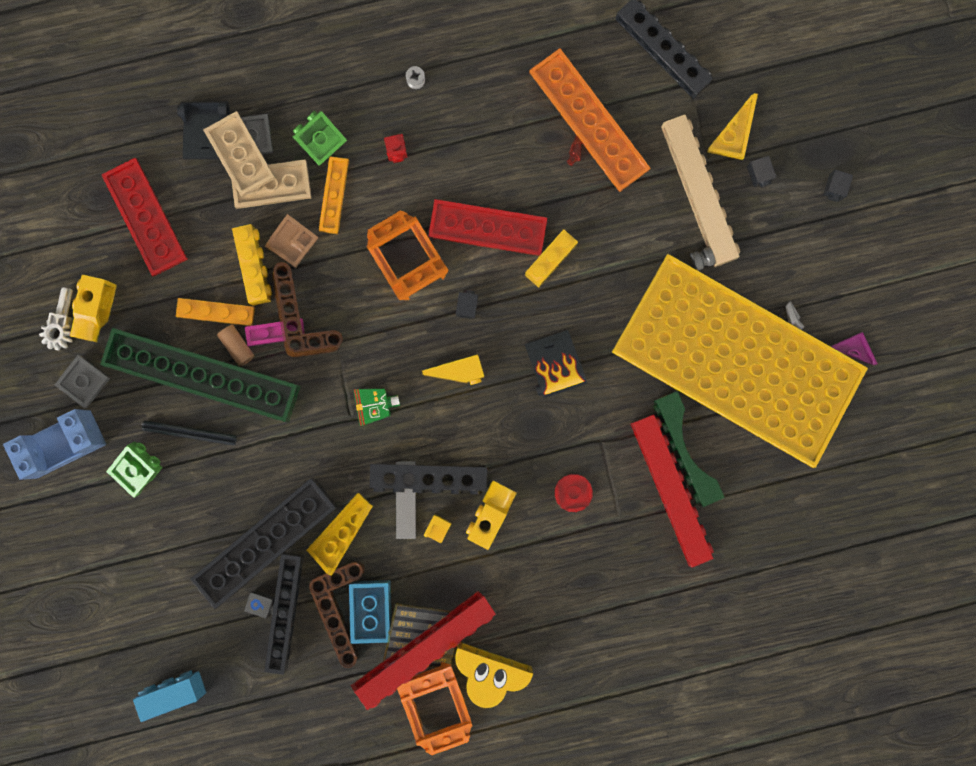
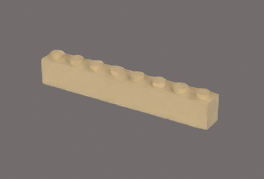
M682 115L664 122L661 127L706 247H710L715 256L716 264L714 267L739 258L740 249L738 244L734 243L732 238L733 230L730 225H727L725 220L727 217L725 209L720 207L719 193L712 186L713 178L711 173L707 172L705 167L706 159L703 154H700L698 149L700 147L697 137L693 136L691 120H687L686 115Z

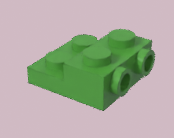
M313 111L307 117L309 121L304 126L300 123L293 130L295 134L292 137L320 166L347 139L322 111L318 113Z
M133 442L124 448L106 472L135 498L156 477L163 467L160 465V460L157 457L150 456L146 452V447L142 443Z

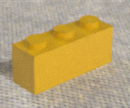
M563 229L525 272V276L539 288L577 246L578 241Z

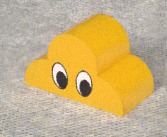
M461 642L457 646L456 665L460 672L468 677V696L479 707L490 708L498 705L505 697L506 691H519L525 688L532 679V666Z

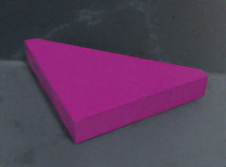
M863 332L830 346L846 356L870 365L878 364Z

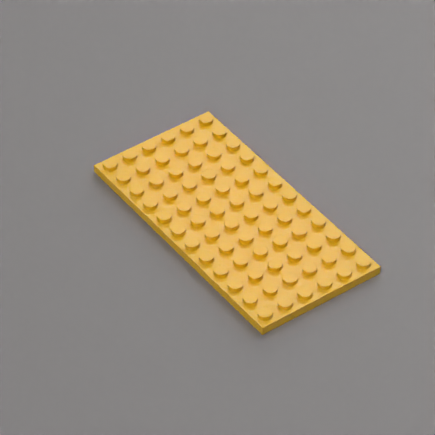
M669 254L666 255L612 351L617 356L812 468H816L868 369Z

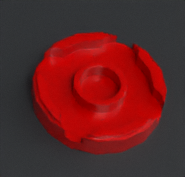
M569 474L563 476L558 481L554 496L557 503L564 510L579 512L584 510L591 502L593 490L590 482L585 477L579 474Z

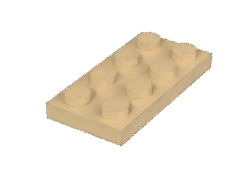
M237 111L204 129L206 136L241 197L275 179Z
M306 160L268 165L275 179L244 197L240 196L232 181L236 209L312 198Z

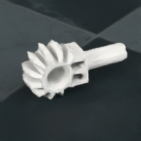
M63 287L61 289L56 314L49 313L48 320H46L47 327L41 326L44 332H41L39 335L45 337L41 342L47 344L49 349L55 348V350L59 351L61 346L68 348L66 342H73L69 338L71 332L69 330L72 328L73 318L68 317L73 290ZM56 330H59L60 335L55 339L54 333Z

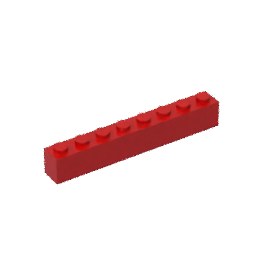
M650 415L630 423L688 566L695 567L712 560L713 548L710 542L707 543L704 536L707 534L704 526L698 523L697 518L699 514L696 507L691 506L689 501L692 499L691 494L687 488L684 489L682 484L684 481L683 475L675 467L677 461L674 454L668 450L667 446L670 444L666 435L661 433L660 428H662L660 419Z
M479 591L449 612L447 616L350 686L367 710L376 707L383 698L395 693L399 686L410 682L418 672L426 670L434 660L442 658L450 648L458 646L466 636L473 635L477 628L489 623L492 617L496 615L486 598Z

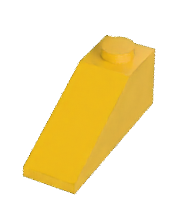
M478 355L422 371L424 376L463 383L470 382V385L481 383V379L484 378Z

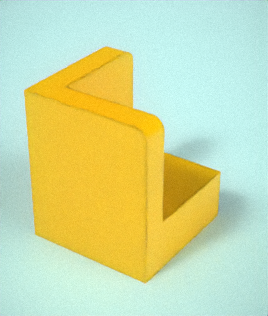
M434 514L424 536L442 543L452 522Z

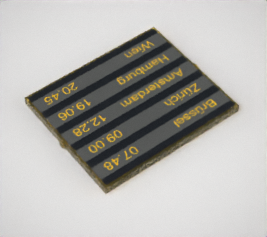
M396 604L391 627L388 632L389 636L383 661L447 616L451 611ZM455 647L450 648L442 658L434 660L428 667H439L441 662L451 664Z

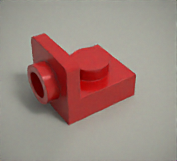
M403 134L384 138L389 161L398 163L404 161V158H408Z

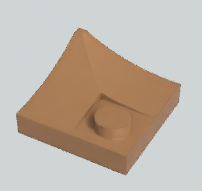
M287 214L265 247L296 268L318 240V237Z

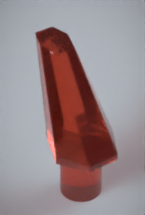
M575 136L569 151L570 157L567 160V164L570 166L581 160V140L578 136Z

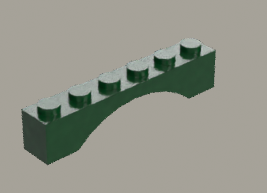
M678 391L655 400L653 409L657 416L660 415L663 421L661 423L662 430L665 434L668 433L670 437V448L672 451H676L678 455L676 461L680 469H684L686 473L684 479L688 487L691 486L694 491L692 497L696 505L699 504L701 507H705L725 498L718 481L699 469L686 450L682 433L685 407Z

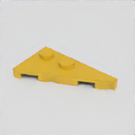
M754 93L750 96L708 148V153L744 159L758 94Z

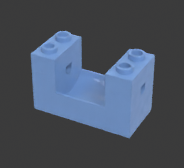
M74 409L57 417L58 423L32 436L20 435L4 443V448L19 480L42 477L107 445L91 410Z

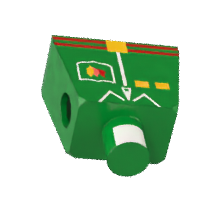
M386 389L353 390L360 426L391 416L390 408L400 406L399 396L387 397Z

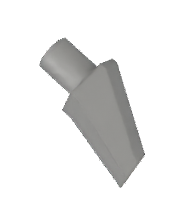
M789 301L785 306L788 323L802 330L804 326L799 321L800 316L792 302Z

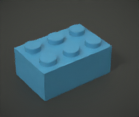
M390 580L351 582L349 584L351 644L388 643L392 626Z
M192 670L180 674L175 680L171 677L162 681L157 687L155 684L145 687L144 690L138 692V696L133 699L140 722L198 701L206 694V690L199 671L192 673Z

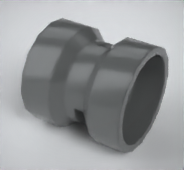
M710 247L704 248L701 252L695 251L690 254L692 264L697 271L703 269L704 266L710 267L716 264L715 256Z

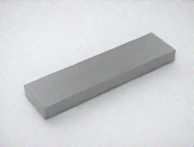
M416 461L396 462V465H416ZM407 473L403 477V481L406 484H412L415 480L414 475L411 473ZM405 489V492H396V539H416V493H413L412 489Z

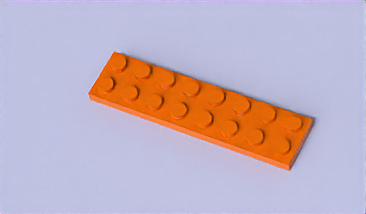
M560 48L530 70L529 73L619 192L651 169Z

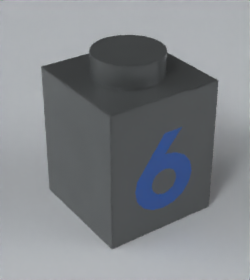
M254 590L250 592L244 611L268 618L270 614H273L275 597Z

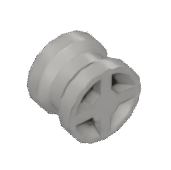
M413 66L407 70L406 80L409 87L420 89L425 84L424 71L420 67Z

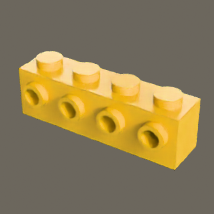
M251 224L232 228L248 303L254 306L271 302L272 290L270 284H267L266 277H268L266 266H263L262 259L264 258L262 247H259L258 240H260L258 229H255Z

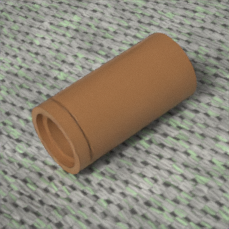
M234 325L224 328L217 334L239 367L247 364L255 357Z

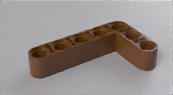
M277 263L273 269L272 280L286 353L291 357H300L337 351L343 341L340 332L331 330L303 334L291 268L287 263ZM277 271H284L286 276H279ZM287 289L289 294H282L280 290ZM290 307L293 312L287 313L283 308ZM293 325L296 327V330L289 331L286 326ZM334 338L338 343L335 345L331 344L328 339ZM314 340L319 344V346L312 347L309 341ZM296 343L300 348L294 350L290 347V344Z
M353 561L335 569L334 573H339L342 576L340 583H336L333 580V574L330 576L324 573L313 579L309 586L338 660L344 668L353 667L359 658V654L355 644H351L350 631L333 590L358 580L364 574L365 568L360 561ZM351 566H358L360 574L353 575L350 571ZM316 581L323 582V590L316 589ZM323 599L331 601V608L323 606ZM331 617H336L339 620L338 626L330 624L329 620ZM338 635L345 636V644H340L337 641ZM346 653L352 654L354 661H346L344 655Z

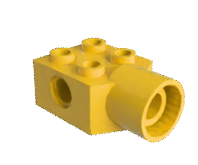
M86 275L81 276V279L77 282V297L74 298L72 303L74 320L70 332L71 337L98 342L100 329L109 320L116 284L100 278Z
M492 481L482 500L485 503L484 506L480 504L475 513V516L478 517L476 522L471 521L466 531L469 534L467 539L489 550L517 493ZM487 520L491 526L488 529H482L480 522Z

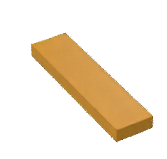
M329 157L319 232L338 234L349 159Z

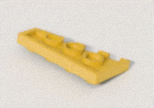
M360 493L355 495L307 549L308 553L330 576L334 573L373 507Z

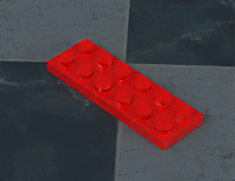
M133 158L102 174L151 275L156 276L188 260L138 159Z
M435 199L428 237L540 256L542 254L547 218Z

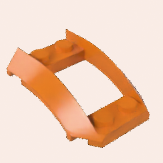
M400 210L368 229L367 248L399 300H410L409 296L440 277L442 280L445 278L449 270L416 217H412ZM411 228L430 260L397 279L378 247Z
M441 662V666L414 675L410 682L402 684L397 688L417 746L424 748L428 754L434 755L469 742L472 722L451 664ZM448 686L461 722L426 735L413 698Z

